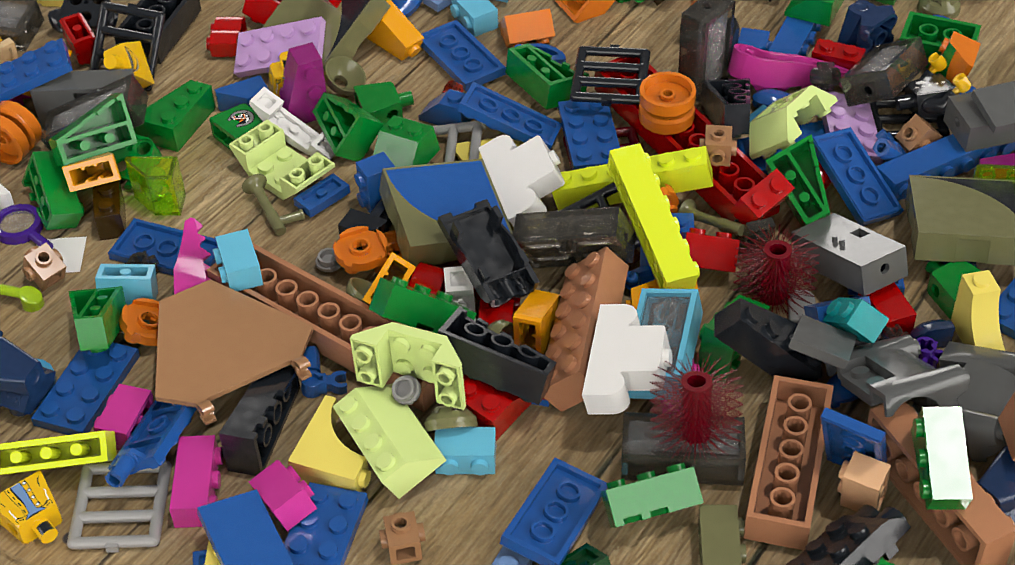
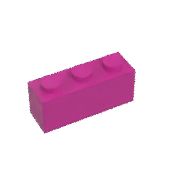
M215 435L179 437L169 508L175 528L203 527L197 515V507L218 501V497L215 495L216 489L221 487V474L218 471V465H223L224 458L222 457V447H218Z

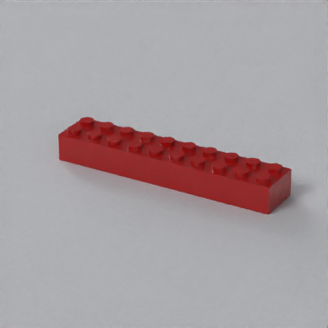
M619 57L609 62L639 64L640 58ZM650 64L648 76L657 73ZM595 71V77L637 79L638 73ZM594 88L597 93L635 95L636 89ZM611 104V107L630 126H633L636 132L658 154L699 147L700 138L705 139L706 125H713L695 108L694 121L687 130L671 135L657 134L646 129L640 123L639 105ZM737 147L736 156H731L730 166L711 165L713 187L697 189L695 191L722 218L740 223L730 212L731 208L767 175ZM780 204L760 221L779 213Z

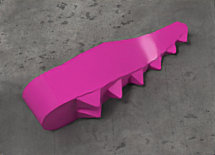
M747 44L734 45L727 72L737 79L750 78V83L757 92L769 88H777V90L785 92L790 87L801 86V89H804L810 85H821L824 91L833 85H840L843 90L850 85L856 92L865 83L863 76L826 61L796 54L766 51Z
M191 217L184 222L180 251L173 269L174 294L210 280L207 274V269L210 266L205 264L204 261L211 256V253L201 248L200 245L205 240V237L198 234L203 225Z

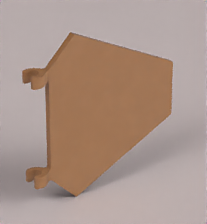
M211 279L160 300L155 399L159 402L195 407L203 423L208 425L217 420L213 414L215 408L210 401L289 365H293L301 381L312 377L311 372L308 370L311 364L303 355L313 333V326Z

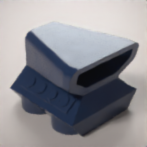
M867 0L854 2L848 7L837 42L866 49L863 65H868L889 51L894 41L892 29L897 22L898 16L895 14L893 6H876Z
M0 336V407L8 408L12 415L18 417L32 414L54 385L56 371L42 367L40 361L8 339Z
M1006 445L977 483L985 492L993 497L996 505L1005 515L1011 517L1015 523V461L1012 460Z

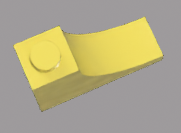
M989 270L962 274L951 321L963 344L1005 351L999 324V297L1001 289Z
M325 395L291 454L288 466L291 465L300 476L301 480L299 482L304 480L308 485L311 482L361 492L363 488L369 485L371 479V471L368 470L367 459L365 456L347 448L336 436L334 431L339 416L332 406L337 403L335 397Z

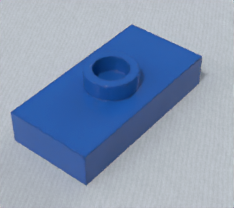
M332 173L294 197V205L312 218L351 193L350 185Z

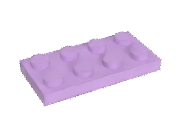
M316 17L240 32L238 34L234 74L241 78L268 73L269 65L279 62V55L282 52L313 42L322 58L326 21L322 17Z
M834 91L827 92L836 96L838 101L830 107L832 111L822 117L825 133L851 127L875 165L882 164L883 160L877 157L872 149L873 145L878 141L875 135L878 132L868 97L860 94L849 95Z

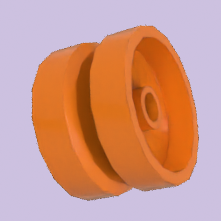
M667 71L649 75L642 81L639 90V120L646 129L657 134L671 135L683 132L692 125L695 117L696 87L689 77L681 73Z
M9 100L1 101L0 162L9 165L18 164L29 153V150L34 148L42 139V128L36 117L24 106Z

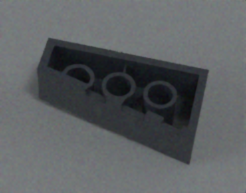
M750 78L702 80L701 110L715 125L732 126V138H740L741 134H749Z
M739 298L714 315V337L772 377L777 375L815 382L823 377L822 361L789 348L798 325L797 323L742 298Z
M459 306L438 330L437 334L448 337L462 363L463 374L472 380H479L489 384L499 391H506L518 396L525 402L539 405L549 390L557 362L526 344L521 346L514 344L512 336L505 332L500 334L488 329V322L481 318L474 321L467 317L468 311Z
M284 367L253 381L219 432L222 457L225 458L228 471L256 476L266 469L300 390L299 378L293 368Z

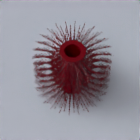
M778 233V240L776 238L774 240L773 237V240L771 241L770 239L769 242H766L763 237L761 238L757 235L765 244L764 247L754 240L753 242L756 245L753 246L759 248L753 247L751 249L750 245H748L747 247L750 249L743 252L742 250L747 248H738L740 252L744 253L741 255L748 256L741 257L740 259L737 255L735 256L736 259L742 261L734 264V266L741 269L735 273L742 271L747 274H739V276L734 274L741 279L733 281V283L740 285L742 282H749L742 284V287L739 288L751 290L740 291L747 292L743 296H746V294L754 296L751 298L752 300L760 299L758 302L763 301L764 303L762 304L772 305V312L773 306L777 305L776 313L778 305L783 307L782 304L785 303L788 307L787 299L789 298L794 304L800 306L788 293L798 297L796 299H802V301L810 303L794 292L798 290L801 291L799 293H802L800 295L807 293L805 296H809L810 293L805 290H816L814 286L809 284L813 283L812 281H804L812 277L810 275L818 273V270L815 272L811 264H804L812 263L814 260L804 261L811 260V258L820 256V254L802 255L809 254L806 252L814 249L803 248L808 249V251L798 249V247L800 248L810 242L800 244L801 246H792L800 239L798 238L795 242L793 241L789 244L788 241H784L785 237L783 235V240H779Z
M698 357L697 371H694V365L690 372L689 369L688 371L686 370L684 364L682 365L687 372L686 374L675 368L680 374H683L681 378L674 376L672 372L664 370L674 378L657 375V377L666 382H655L654 385L664 390L652 389L650 393L658 397L651 399L650 402L658 405L655 407V410L668 411L656 413L652 409L650 410L658 414V416L650 419L652 422L659 423L660 421H665L650 430L668 429L661 434L663 436H673L662 443L674 440L672 439L674 437L680 438L671 446L672 448L677 443L679 444L682 440L683 442L685 440V443L679 449L680 451L685 444L687 445V442L689 447L691 445V448L692 444L695 445L694 454L696 453V444L699 446V453L700 449H702V443L703 445L705 443L709 450L710 448L706 444L709 441L710 444L712 443L716 449L718 448L722 452L723 450L717 447L710 438H716V441L730 446L718 437H729L727 439L739 441L726 433H742L729 425L738 426L743 424L733 419L743 414L735 410V408L743 406V403L735 400L743 395L740 392L728 394L736 392L734 390L740 388L739 386H725L736 385L729 383L737 379H721L728 375L727 373L713 377L722 369L721 367L708 375L707 373L714 365L708 371L706 370V372H703L705 365L703 369L701 367V370L698 371ZM670 379H675V380H677L678 382H676V381L670 382V381H668V380H670ZM723 387H734L735 389H733V388L722 389V388H723ZM657 391H667V392L656 393V394L654 393V392H657ZM726 395H739V397L726 396ZM736 401L738 402L737 404H729V406L726 405L727 403H735ZM738 412L741 414V415H738V416H735V415H726V414H736V413H738ZM658 417V418L669 419V420H659V419H656V418ZM725 421H727V422H734V421H736V423H728V424H725V423H726ZM663 424H664V425H668V426H672V427L660 428L659 426H661V427H667V426H663ZM714 433H716V434L722 433V434H724V435L718 436V435H715Z

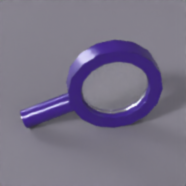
M16 204L0 211V242L8 245H19L32 241L39 247L47 243L53 249V243L40 234L44 225L36 211L37 207L30 204Z

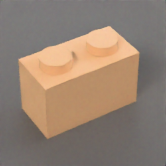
M854 451L850 462L845 460L838 477L841 480L837 492L841 493L840 505L856 512L863 505H870L879 511L887 494L891 465Z

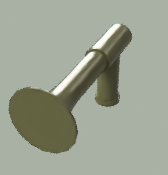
M263 174L249 176L244 180L242 190L247 194L255 195L277 236H282L286 233L284 225L305 220L302 209L279 217L264 192L267 182L266 176Z
M692 199L685 200L678 210V213H694V221H699L717 227L720 230L726 231V233H731L732 239H736V235L743 236L746 231L744 224L697 210L696 203Z

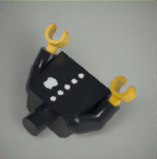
M935 52L928 58L932 67L929 70L926 69L919 79L907 82L904 85L905 95L896 96L894 104L897 111L909 109L914 115L917 114L921 118L944 115L948 96L969 91L971 83L964 73H960L953 78L952 82L954 85L942 74H935L947 67L944 57L942 55L939 56Z

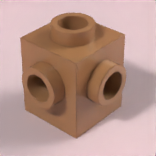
M917 114L905 123L895 135V138L902 143L901 147L906 153L943 137L934 127Z
M706 125L705 139L700 138L699 147H707L711 165L730 166L731 156H736L737 140H732V126Z
M44 243L40 247L34 246L25 253L22 271L30 282L34 281L44 291L65 278L66 265L63 263V258L59 251L55 248L52 249L47 243Z
M414 511L398 512L390 516H384L385 529L379 530L382 549L388 548L391 565L423 560L421 542L426 541L423 523H416Z

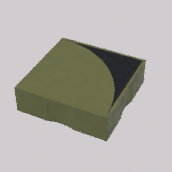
M282 0L262 28L322 17L326 21L322 55L324 69L327 61L334 56H346L352 59L360 44L372 33L391 6L385 0H342L337 8L323 0Z
M909 175L905 205L908 222L912 228L911 243L914 260L968 261L1015 266V180Z

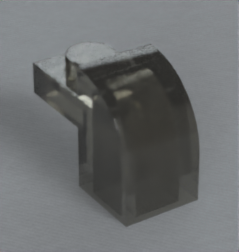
M769 217L746 223L743 232L745 236L736 235L737 240L745 242L744 244H739V248H747L743 249L742 252L750 249L747 247L748 245H756L751 241L752 239L764 244L757 235L766 242H769L764 233H766L768 238L770 236V239H772V234L776 227L773 218Z

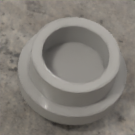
M325 248L318 253L316 266L319 270L334 272L341 267L335 260L333 248Z
M403 375L397 378L392 385L393 397L400 404L410 405L420 396V382L411 375Z

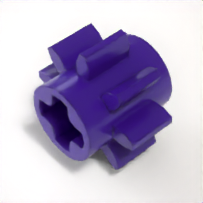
M925 336L917 338L916 340L921 347V353L918 355V358L937 368L939 358L943 353L942 350L937 349L938 342Z

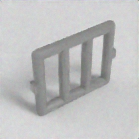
M165 461L156 469L148 468L136 472L158 473L157 485L119 486L117 488L112 486L91 487L93 475H106L110 471L108 467L111 462L83 465L67 539L68 548L72 550L106 549L107 553L119 552L120 548L158 546L161 538L172 469L171 463ZM154 497L153 509L86 511L88 499ZM150 522L148 535L81 537L83 524Z

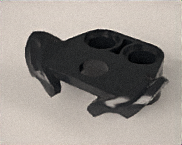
M64 0L61 8L49 11L48 19L51 26L57 32L63 33L59 20L76 13H81L84 19H91L87 24L91 29H95V35L101 3L111 2V0ZM109 12L107 26L116 27L118 13Z

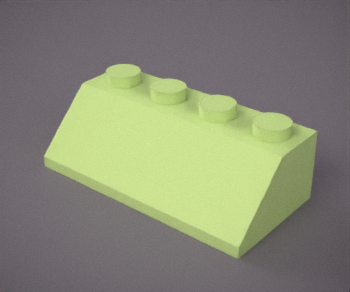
M385 384L383 388L378 386L354 388L332 407L381 483L400 499L447 460L410 407L400 404L394 399L392 394L393 384Z

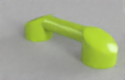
M0 284V295L20 298L25 311L36 312L44 306L45 302L42 293L33 286H23L20 288Z

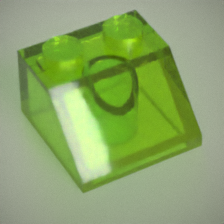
M177 156L126 157L125 163L135 199L155 216H181L186 192Z

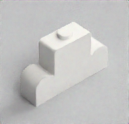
M500 135L479 147L478 149L507 219L520 234L543 220L547 210L540 199L565 184L557 166L561 161L554 150L550 151L539 135L518 147L510 136Z
M600 304L582 392L588 414H619L625 411L630 404L628 391L662 390L654 385L655 382H665L657 377V375H661L660 377L666 376L664 370H667V367H671L669 364H672V350L670 349L665 326H641L637 310L631 305Z

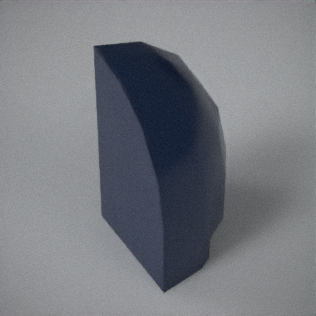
M930 320L917 325L910 331L909 335L915 339L923 336L930 337L938 342L937 348H943L947 346L949 341H952L955 326L951 320Z

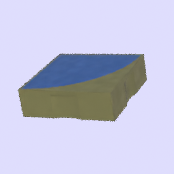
M483 159L382 169L379 192L388 218L394 225L396 241L402 258L417 267L420 262L438 265L458 260L437 223L438 216L449 212L456 216L472 210L475 203L485 199L488 200L491 207L498 206L503 214L502 224L514 235Z

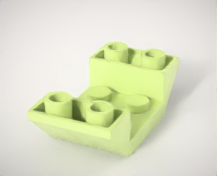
M810 85L771 103L750 122L749 156L753 160L760 156L766 159L775 154L778 149L784 150L795 144L794 140L802 134L797 123L803 125L811 121L813 116L817 115L818 118H821L832 111L830 107L838 101L836 96Z
M265 120L229 144L231 151L248 176L253 174H263L266 176L267 182L264 188L282 200L298 193L335 167L334 162L318 152L306 159L288 147L285 141L284 130L269 120Z
M391 322L352 334L350 337L357 381L383 388L393 372L401 375H411L417 379L434 383L437 403L461 410L465 409L466 399L462 363L447 336Z

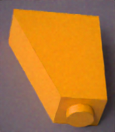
M385 0L391 7L372 33L366 38L401 61L409 56L411 58L416 56L421 51L424 37L391 0Z
M110 152L62 167L70 192L121 179L114 154Z
M392 252L362 300L369 305L371 304L380 277L391 280L393 276L408 281L416 266Z
M534 290L528 295L513 316L514 344L518 346L526 344L541 354H545L551 338L550 333L553 329L560 294Z

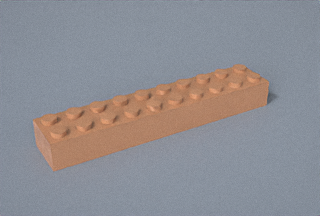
M253 244L260 265L263 285L238 292L312 325L313 333L307 346H316L321 355L355 373L350 343L352 334L391 322L399 323L369 310V305ZM215 262L207 269L208 278L222 284L218 267H222V264L216 265ZM223 283V284H222V285H224V286H226V287H229V286H228V283ZM393 372L386 384H393L397 378L403 375ZM417 379L421 385V393L419 398L410 405L425 412L436 401L434 383Z

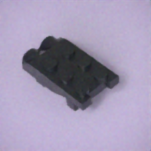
M485 199L475 203L472 210L453 216L451 212L438 216L437 223L480 298L495 308L507 303L513 297L521 298L529 295L537 288L540 281L529 264V259L525 252L521 250L514 236L502 224L503 214L498 206L491 207L488 200Z
M863 505L855 514L844 515L828 524L825 531L816 540L809 542L805 550L786 565H873L882 556L884 560H890L899 551L895 543L911 526L904 515L894 507L889 506L882 512H879L873 506Z

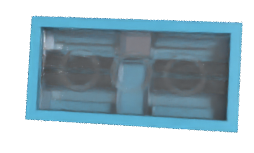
M642 288L637 306L640 325L665 326L670 349L672 350V365L674 366L667 367V371L682 377L675 368L686 374L687 372L681 365L683 363L686 370L688 371L689 369V372L691 371L692 359L694 358L703 316L698 289ZM666 372V377L674 378L673 376H671L669 373ZM628 391L630 399H653L658 397L650 393V391ZM657 391V392H654V393L656 394V393H662V392H667V391Z

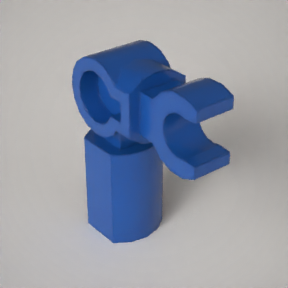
M882 129L875 134L878 141L873 145L872 149L877 157L887 162L906 154L905 150L894 140L890 132L887 133L885 129Z
M307 346L303 356L311 364L308 370L311 372L312 377L301 381L302 394L307 398H316L321 394H327V392L331 391L339 395L347 393V383H338L346 382V372L336 371L331 375L321 373L319 349L316 346Z

